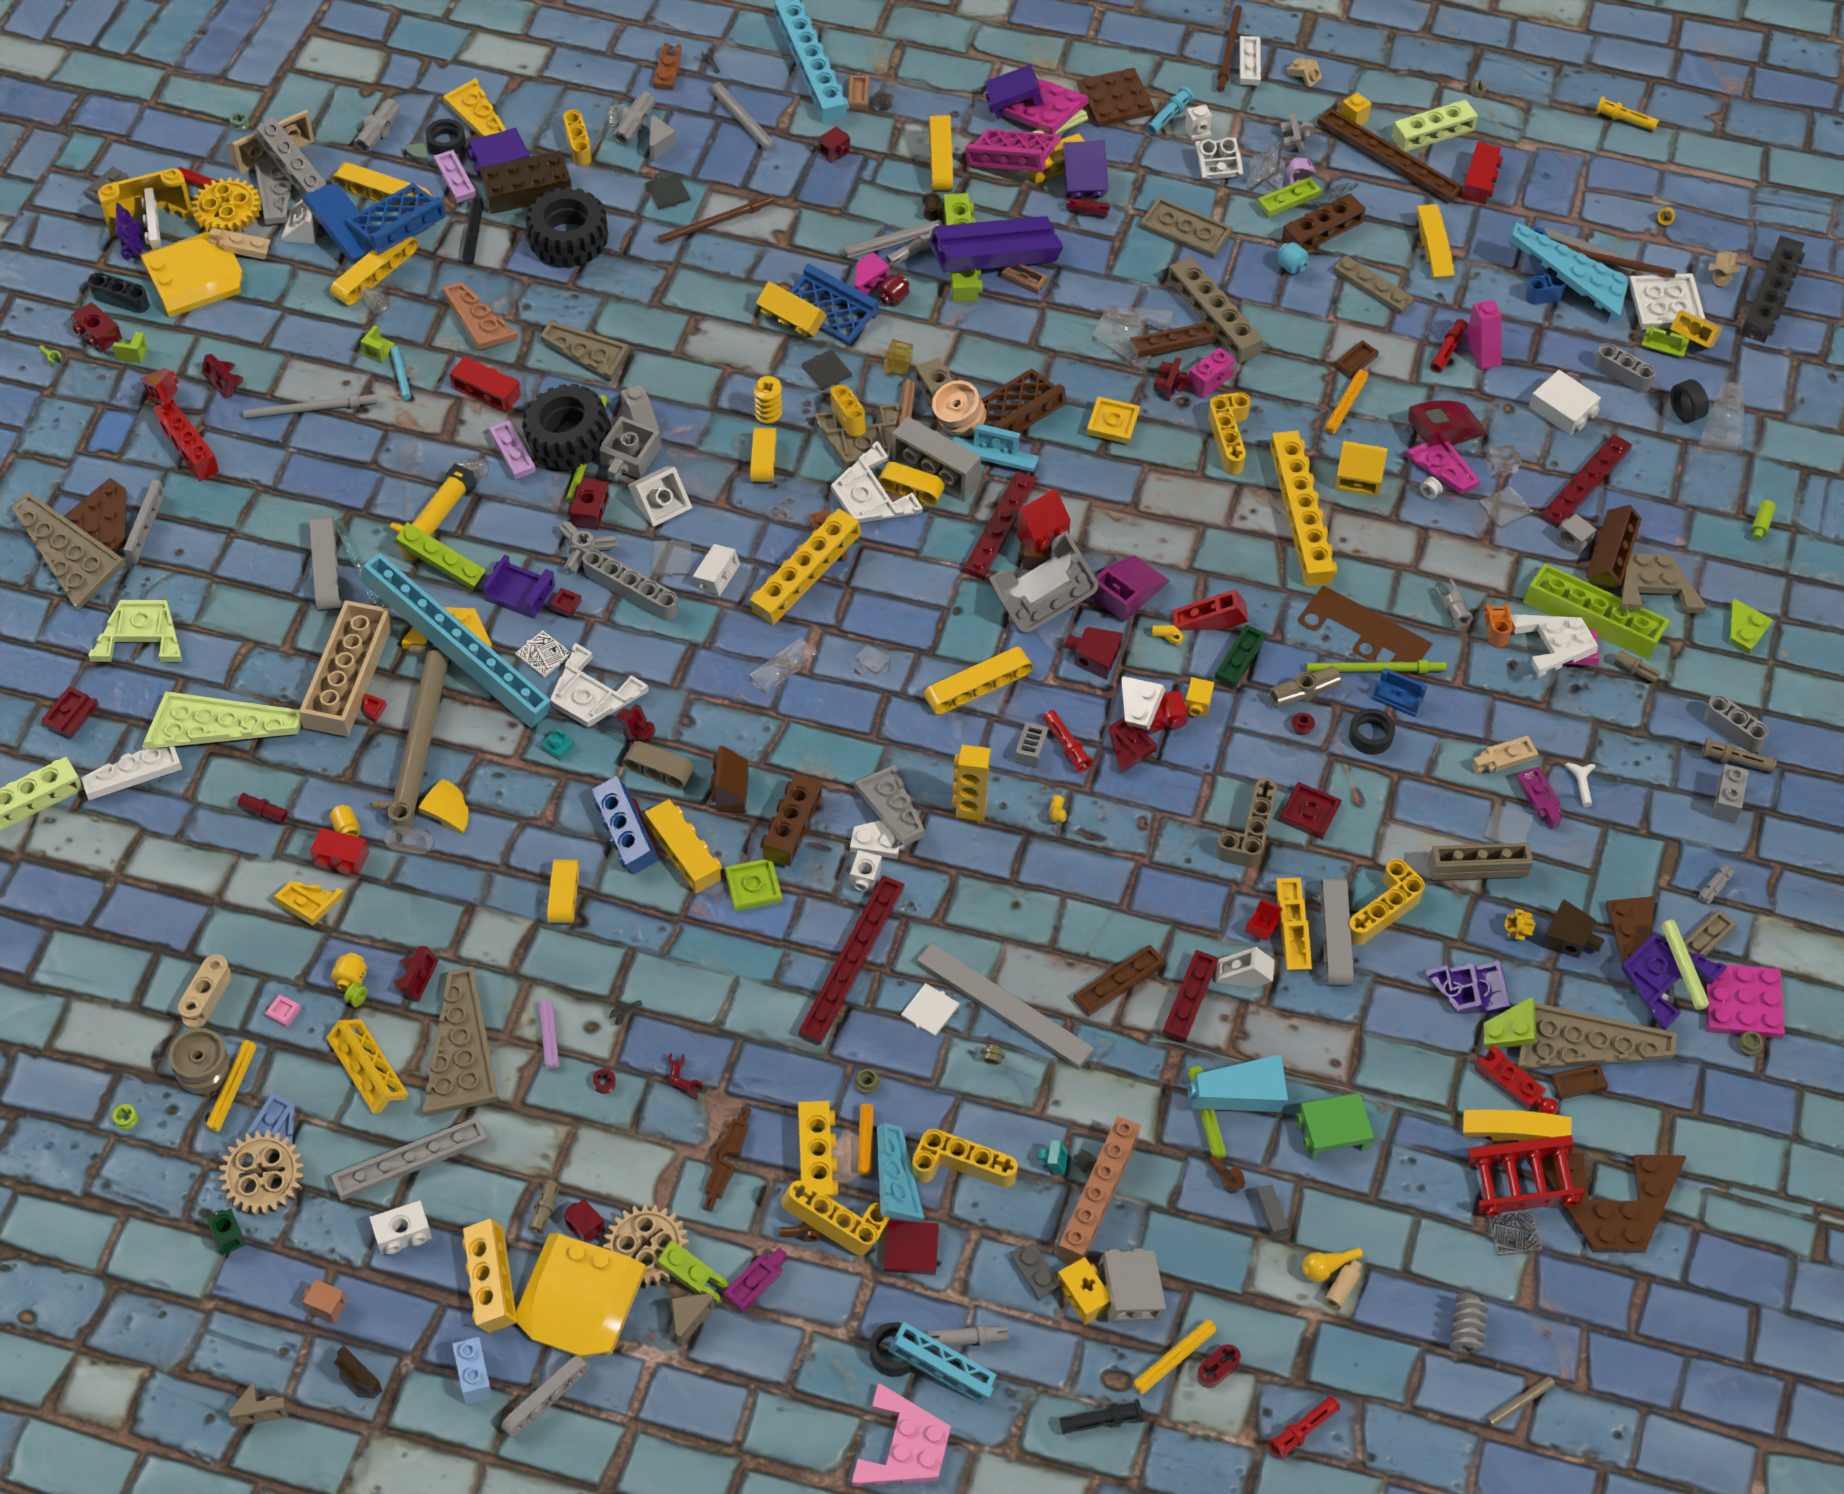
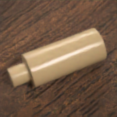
M1352 1260L1350 1265H1344L1325 1296L1324 1302L1332 1309L1340 1310L1359 1280L1361 1276L1359 1270L1362 1265L1358 1261Z

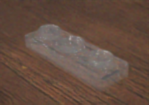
M801 637L749 674V681L765 694L817 657V651Z

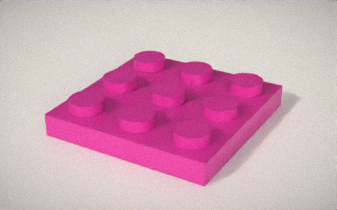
M1038 78L1043 104L1036 106L1033 98L1030 97L1003 108V116L1054 134L1088 104V96Z
M1724 964L1727 966L1725 972L1712 985L1704 980L1705 994L1709 1001V1005L1706 1008L1707 1032L1741 1035L1748 1031H1754L1761 1037L1783 1038L1785 1031L1780 969Z

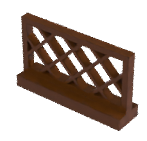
M1031 368L981 399L986 409V420L983 425L1020 433L1066 404L1065 387L1060 383L1055 386ZM1032 377L1037 383H1025V381ZM1020 389V393H1008V391ZM1024 389H1036L1035 393H1023ZM1039 389H1048L1045 393H1039ZM995 399H1003V403L991 402ZM1007 399L1019 400L1018 404L1007 403ZM1022 400H1032L1027 404H1022ZM990 410H1002V413L990 414ZM1005 410H1015L1010 414H1005ZM989 420H999L992 425L988 423Z

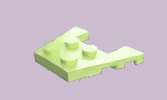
M120 600L107 622V628L103 634L99 635L97 645L94 650L91 649L88 656L90 662H111L115 642H161L159 653L161 662H182L167 600Z

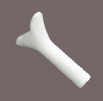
M1566 763L1565 767L1578 780L1583 807L1592 806L1587 776L1596 766L1589 764L1581 767L1577 764Z

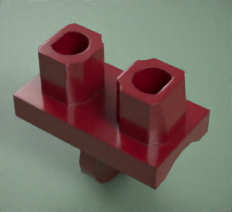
M1175 358L1173 363L1162 361L1160 365L1159 375L1168 377V379L1156 377L1153 391L1163 393V400L1170 402L1175 387L1178 392H1182V390H1187L1191 386L1192 381L1186 372L1180 374L1179 367L1182 359Z
M637 704L631 709L622 708L616 715L618 723L624 726L623 734L625 739L630 740L631 744L635 741L643 743L650 741L655 734L654 724L647 721L641 706Z

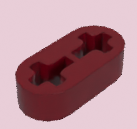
M1225 1344L1210 1355L1198 1368L1197 1381L1205 1388H1214L1239 1366L1241 1359L1239 1349L1234 1345ZM1224 1354L1227 1356L1232 1354L1234 1356L1232 1361L1227 1360L1224 1364H1221ZM1214 1368L1217 1369L1213 1378L1210 1376L1208 1378L1204 1377L1205 1370L1209 1373Z

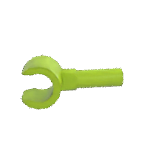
M43 345L39 347V350L47 356L51 367L55 366L53 359H58L62 362L60 352L55 350L49 351Z

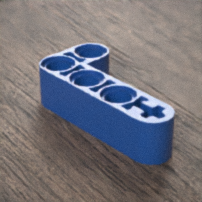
M1540 227L1531 228V230L1548 237L1544 229ZM1527 255L1536 276L1531 277L1528 281L1525 300L1533 305L1562 300L1567 284L1557 277L1558 273L1551 267L1548 269L1541 265L1542 261L1535 255Z

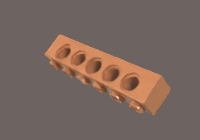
M1119 1116L1116 1117L1060 1241L1057 1259L1073 1264L1087 1257L1138 1142L1141 1125Z

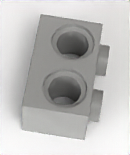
M1725 764L1718 780L1711 818L1736 823L1743 805L1749 770Z

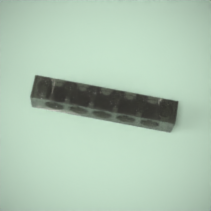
M1780 235L1740 333L1741 336L1765 343L1767 336L1773 335L1777 325L1773 321L1778 322L1782 313V309H1779V307L1784 308L1788 298L1785 292L1790 293L1794 283L1791 278L1795 279L1800 267L1796 265L1802 264L1805 252H1802L1805 243Z

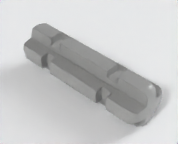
M1727 865L1722 866L1719 872L1706 885L1707 887L1700 892L1699 900L1704 904H1709L1714 899L1713 897L1725 886L1726 882L1731 879L1734 873L1733 869Z

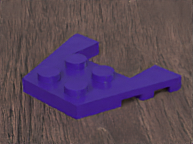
M1654 933L1623 963L1621 969L1661 1029L1666 1030L1681 1013L1663 999L1662 996L1682 975L1667 939ZM1688 951L1697 974L1710 985L1725 972L1726 965L1720 962L1716 964L1707 960V956L1700 953L1696 955Z

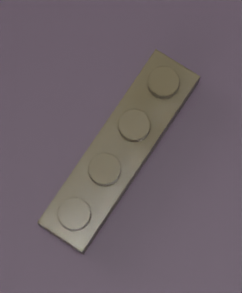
M1347 255L1333 268L1334 274L1399 315L1404 313L1414 302V297Z

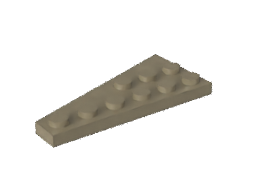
M28 491L12 506L77 611L126 564L122 557Z
M473 966L448 971L443 1008L439 1018L440 1024L431 1061L429 1083H427L426 1099L422 1110L423 1117L499 1101Z

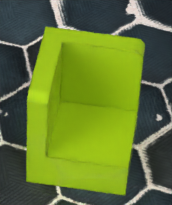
M376 325L361 340L363 356L381 364L391 353V347L395 346L393 342L381 338L379 327Z
M135 332L131 342H114L112 348L116 360L141 364L148 346L144 333Z

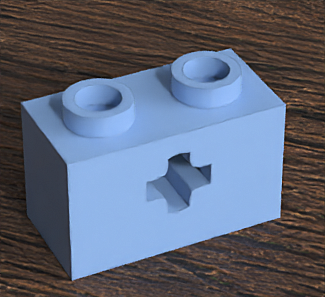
M479 1337L452 1343L466 1405L493 1399Z

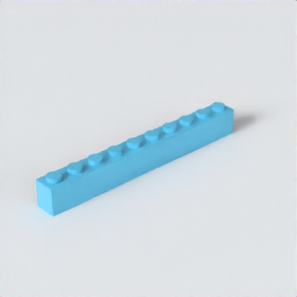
M378 553L363 565L361 582L525 724L532 728L548 714L551 700L381 553Z

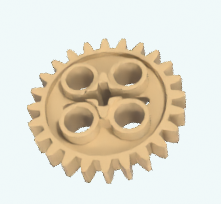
M258 1130L255 1133V1138H251L247 1133L245 1134L246 1141L244 1143L236 1139L238 1145L236 1149L228 1147L232 1153L231 1156L222 1157L227 1162V1165L219 1166V1169L226 1174L220 1176L219 1180L227 1183L221 1187V1190L229 1192L226 1196L229 1201L235 1199L233 1205L236 1208L243 1204L242 1211L244 1213H247L252 1208V1212L256 1216L260 1209H262L265 1215H268L269 1208L271 1207L276 1212H279L278 1204L282 1203L288 1207L286 1199L288 1197L296 1199L297 1197L293 1190L302 1189L297 1180L305 1179V1176L299 1173V1171L305 1169V1165L297 1162L301 1161L303 1156L295 1154L298 1150L296 1145L289 1147L291 1140L288 1137L281 1142L282 1135L280 1133H277L274 1138H272V1133L269 1130L266 1131L264 1137H262ZM280 1153V1158L276 1163L268 1162L271 1154ZM253 1157V1164L250 1167L244 1168L242 1166L244 1159ZM283 1167L285 1168V1171L283 1172L276 1171ZM262 1168H265L267 1172H264L263 1177L260 1178L257 1174L261 1173ZM240 1174H250L239 1178ZM276 1178H282L281 1186L271 1189L272 1181ZM250 1182H256L255 1190L251 1193H245L246 1185Z
M646 1204L643 1205L642 1211H638L633 1206V1214H629L624 1210V1219L615 1217L616 1226H608L610 1234L604 1235L607 1244H604L603 1248L629 1256L641 1263L645 1260L652 1261L653 1263L647 1266L642 1282H645L646 1288H649L651 1281L660 1286V1278H664L669 1282V1273L655 1262L664 1250V1248L659 1246L662 1242L673 1240L684 1249L689 1247V1240L685 1239L688 1237L687 1230H682L683 1222H676L675 1213L667 1217V1208H664L659 1213L657 1205H654L651 1211H648ZM643 1226L652 1227V1229L647 1232H643L640 1230ZM626 1244H631L634 1246L630 1250L622 1249V1247Z

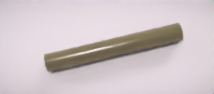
M1550 1376L1546 1377L1487 1417V1424L1490 1427H1494L1555 1386L1554 1380Z

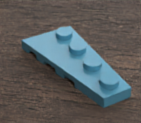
M882 1123L877 1127L881 1215L905 1221L920 1222L924 1219L902 1127Z

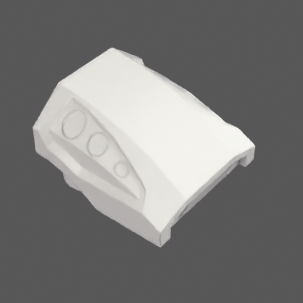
M1227 137L1219 141L1206 139L1201 141V143L1200 141L1195 142L1194 145L1198 154L1202 179H1222L1243 175L1241 155L1236 138Z

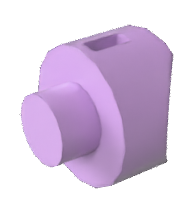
M1294 158L1286 168V175L1291 184L1308 177L1313 178L1317 174L1311 160L1307 158Z

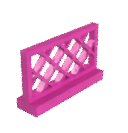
M986 129L975 144H967L965 147L968 166L1043 172L1046 168L1045 160L1060 143L1061 135Z

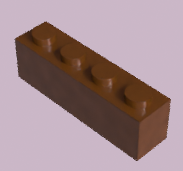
M1630 504L1607 510L1586 574L1588 581L1600 589L1614 588L1622 584L1642 518Z

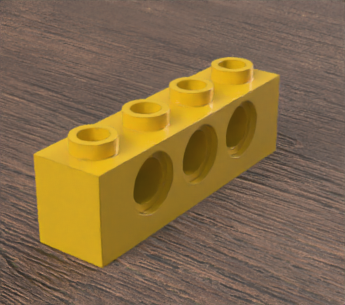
M961 745L960 754H955L952 808H956V818L984 821L988 796L991 748Z
M829 1101L798 1102L801 1181L809 1184L833 1200V1196H838V1180H832V1172H837V1157H831V1149H836V1133H830V1126H835V1110H829ZM815 1128H820L823 1131L816 1133L812 1130ZM816 1151H821L824 1154L821 1156H816L813 1153ZM818 1174L825 1176L823 1179L814 1178Z
M490 1218L463 1228L464 1239L462 1243L467 1254L468 1263H466V1271L471 1283L469 1294L474 1305L472 1313L474 1323L488 1333L516 1324L517 1318L504 1227Z

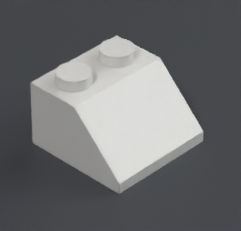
M666 466L628 484L637 507L653 527L693 508L675 467Z

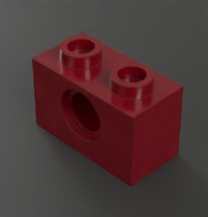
M90 302L71 315L74 332L78 336L82 335L91 348L95 347L101 353L113 346L114 342L118 343L122 340L118 324L93 302Z
M582 477L580 486H576L574 491V502L570 503L568 507V516H571L573 526L598 531L610 498L608 482Z

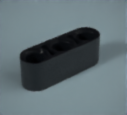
M101 272L94 273L88 278L92 297L99 302L134 313H143L150 307L146 289L140 284Z

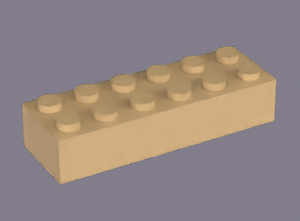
M345 600L299 711L303 728L349 737L363 702L364 694L367 692L393 627L390 609Z

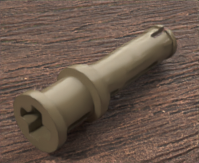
M1710 737L1706 738L1701 754L1703 758L1707 756L1721 760V763L1731 761L1770 772L1771 774L1774 772L1777 759L1733 748V745L1728 742L1723 744L1712 741Z

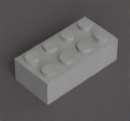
M908 416L893 431L892 462L940 477L946 485L943 491L963 502L980 485L981 457L975 452L969 451L957 442L951 441L939 432L933 431L921 422Z

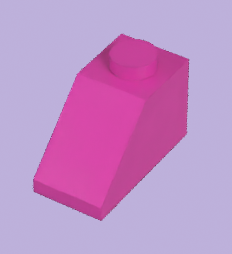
M873 252L866 257H862L857 262L855 289L869 295L878 289L879 285L890 275V266Z

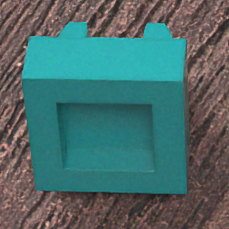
M557 728L541 743V750L561 761L575 746V743L565 732Z
M1051 1140L1050 1150L1039 1149L1038 1160H1042V1167H1050L1055 1176H1065L1068 1151L1061 1140Z

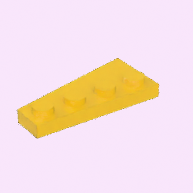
M476 78L443 96L444 103L480 137L506 130L498 115L495 114L493 106L488 102L486 94L480 88Z

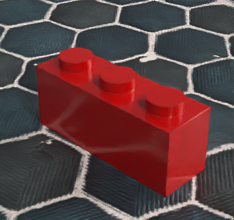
M1477 142L1461 199L1486 205L1487 198L1492 197L1495 185L1492 182L1496 183L1499 171L1496 168L1500 169L1503 156H1499L1501 147Z
M463 357L449 374L453 389L505 413L511 409L521 396L520 383L514 377L506 376L494 368L486 367L478 361Z

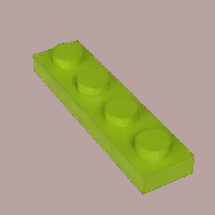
M408 522L395 538V544L471 590H474L486 571Z

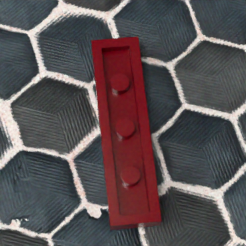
M1195 950L1163 1028L1162 1035L1186 1043L1217 967L1219 957Z

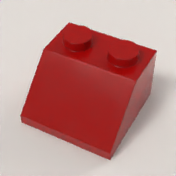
M1056 489L1019 509L1017 538L1033 555L1048 549L1052 545L1053 540L1065 531L1070 532L1071 520Z

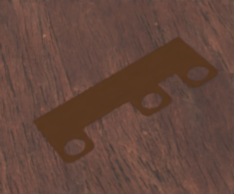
M1324 585L1298 618L1300 624L1314 631L1318 630L1327 618H1330L1359 633L1362 636L1354 645L1353 651L1367 660L1374 659L1381 648L1385 647L1396 653L1391 662H1417L1423 658L1433 644ZM1309 613L1316 614L1319 617V622L1316 625H1309L1305 622V616ZM1367 642L1374 646V651L1371 654H1363L1359 646ZM1412 671L1396 673L1403 675L1405 677H1409Z

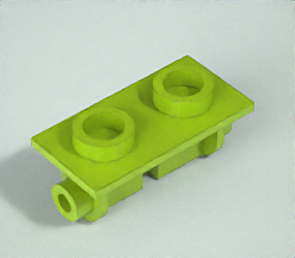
M1653 326L1652 328L1647 327L1641 346L1684 357L1689 342L1685 335L1682 336L1671 332L1670 336H1668L1665 330L1657 329Z

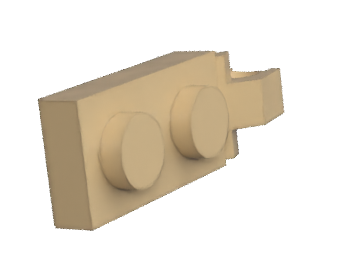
M211 228L208 238L209 244L218 245L223 248V251L263 260L266 259L270 246L269 239Z
M1525 736L1486 748V751L1482 752L1479 757L1473 759L1471 767L1475 773L1484 772L1487 769L1489 772H1496L1536 760L1539 754L1530 738Z

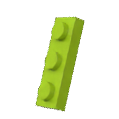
M1308 177L1258 198L1257 204L1268 217H1271L1321 196L1322 190L1311 177Z

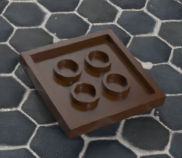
M1135 68L1077 80V87L1080 93L1088 96V104L1086 106L1097 127L1155 115V108Z

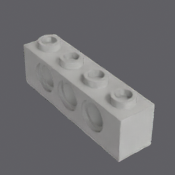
M273 116L256 127L254 137L302 197L306 193L326 186L327 183Z

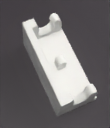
M713 544L693 575L694 581L703 583L699 586L701 591L720 597L740 566L736 549Z

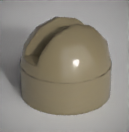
M1482 80L1473 81L1469 90L1470 95L1476 98L1483 97L1486 93L1485 82Z

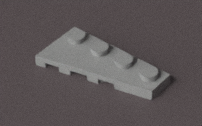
M272 158L254 159L265 225L286 223L293 184Z
M896 765L854 782V789L904 846L925 837L924 827L916 810L913 809L911 798L904 789V783L898 775Z

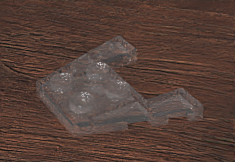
M1107 306L1092 334L1091 341L1113 355L1115 353L1123 359L1122 362L1128 366L1130 364L1137 368L1138 373L1144 375L1151 362V356L1137 358L1129 346V339L1140 336L1146 324L1168 330L1174 319L1175 312Z

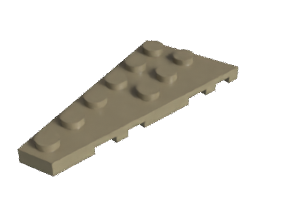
M1535 1003L1536 1044L1520 1046L1517 1067L1521 1070L1672 1060L1675 1056L1677 1033Z

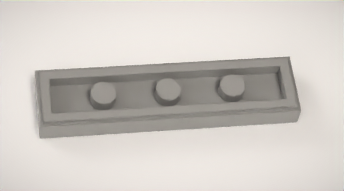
M152 480L124 547L128 564L136 565L165 496L159 480Z

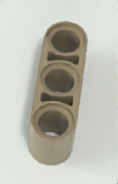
M640 741L633 742L622 761L628 770L676 789H683L695 769L689 760Z

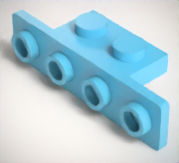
M977 423L974 441L960 437H954L952 440L969 451L975 452L981 457V461H988L1001 466L1034 472L1039 460L1037 455L1018 451L1020 433Z

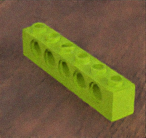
M969 193L944 194L943 212L945 225L975 223V217H971L974 214V203L970 202ZM981 269L950 272L953 302L978 301V294L982 292V280H978V277L981 276Z

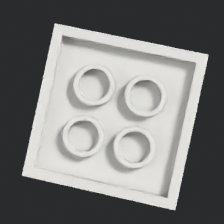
M1676 274L1675 278L1661 275L1630 276L1629 286L1641 329L1652 328V326L1657 329L1671 328L1680 309L1705 319L1693 274Z

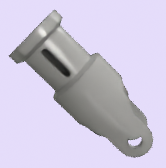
M1450 578L1454 587L1450 594L1443 596L1437 586L1436 591L1446 611L1451 613L1454 619V626L1462 628L1471 623L1473 615L1466 610L1465 600L1454 581Z

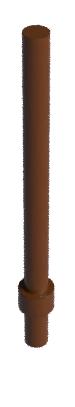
M1240 5L1234 7L1222 66L1218 70L1217 90L1219 92L1225 90L1226 82L1230 76L1229 67L1242 12Z
M771 195L760 200L757 198L750 200L746 205L659 235L657 240L659 244L748 212L755 213L760 211L762 207L775 203V199Z
M1573 245L1567 246L1597 262L1671 278L1676 277L1677 270L1577 249V246Z

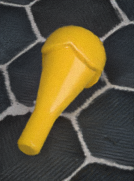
M1358 1247L1343 1253H1310L1303 1259V1273L1309 1281L1315 1283L1327 1280L1331 1273L1345 1263L1362 1258L1363 1251Z

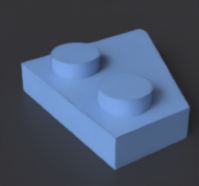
M272 1092L246 1134L248 1133L251 1138H255V1133L258 1130L262 1137H264L266 1131L269 1130L272 1133V1138L277 1133H280L282 1135L281 1142L288 1137L291 1140L289 1147L292 1146L295 1104Z

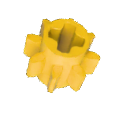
M1515 909V914H1507L1504 927L1509 931L1507 936L1522 941L1525 940V935L1532 936L1536 925L1531 918L1532 913Z

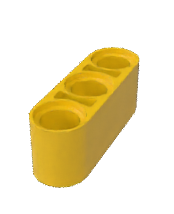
M568 110L564 113L563 119L572 159L577 166H586L591 163L592 158L590 141L582 114L578 110Z
M833 386L830 389L831 409L834 411L836 418L848 435H863L866 432L865 411L848 386Z
M754 427L750 471L751 482L773 483L776 428Z
M888 462L878 478V482L885 491L903 497L913 493L918 502L927 505L937 504L946 486L945 482L938 476L896 462Z
M553 860L547 910L548 923L573 924L579 879V860Z

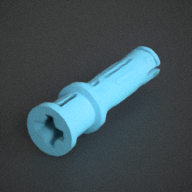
M1181 87L1178 93L1168 100L1167 106L1146 125L1147 131L1152 135H1156L1175 114L1181 113L1184 110V106L1194 100L1193 92L1187 87Z

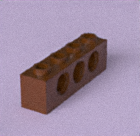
M1349 193L1327 205H1322L1311 213H1306L1293 222H1288L1283 229L1282 241L1288 244L1291 242L1297 243L1308 251L1362 224L1366 208Z
M795 773L792 782H787L784 792L785 797L780 799L777 805L776 817L772 816L769 822L768 835L764 834L761 840L760 848L763 849L764 860L791 867L822 797V780Z

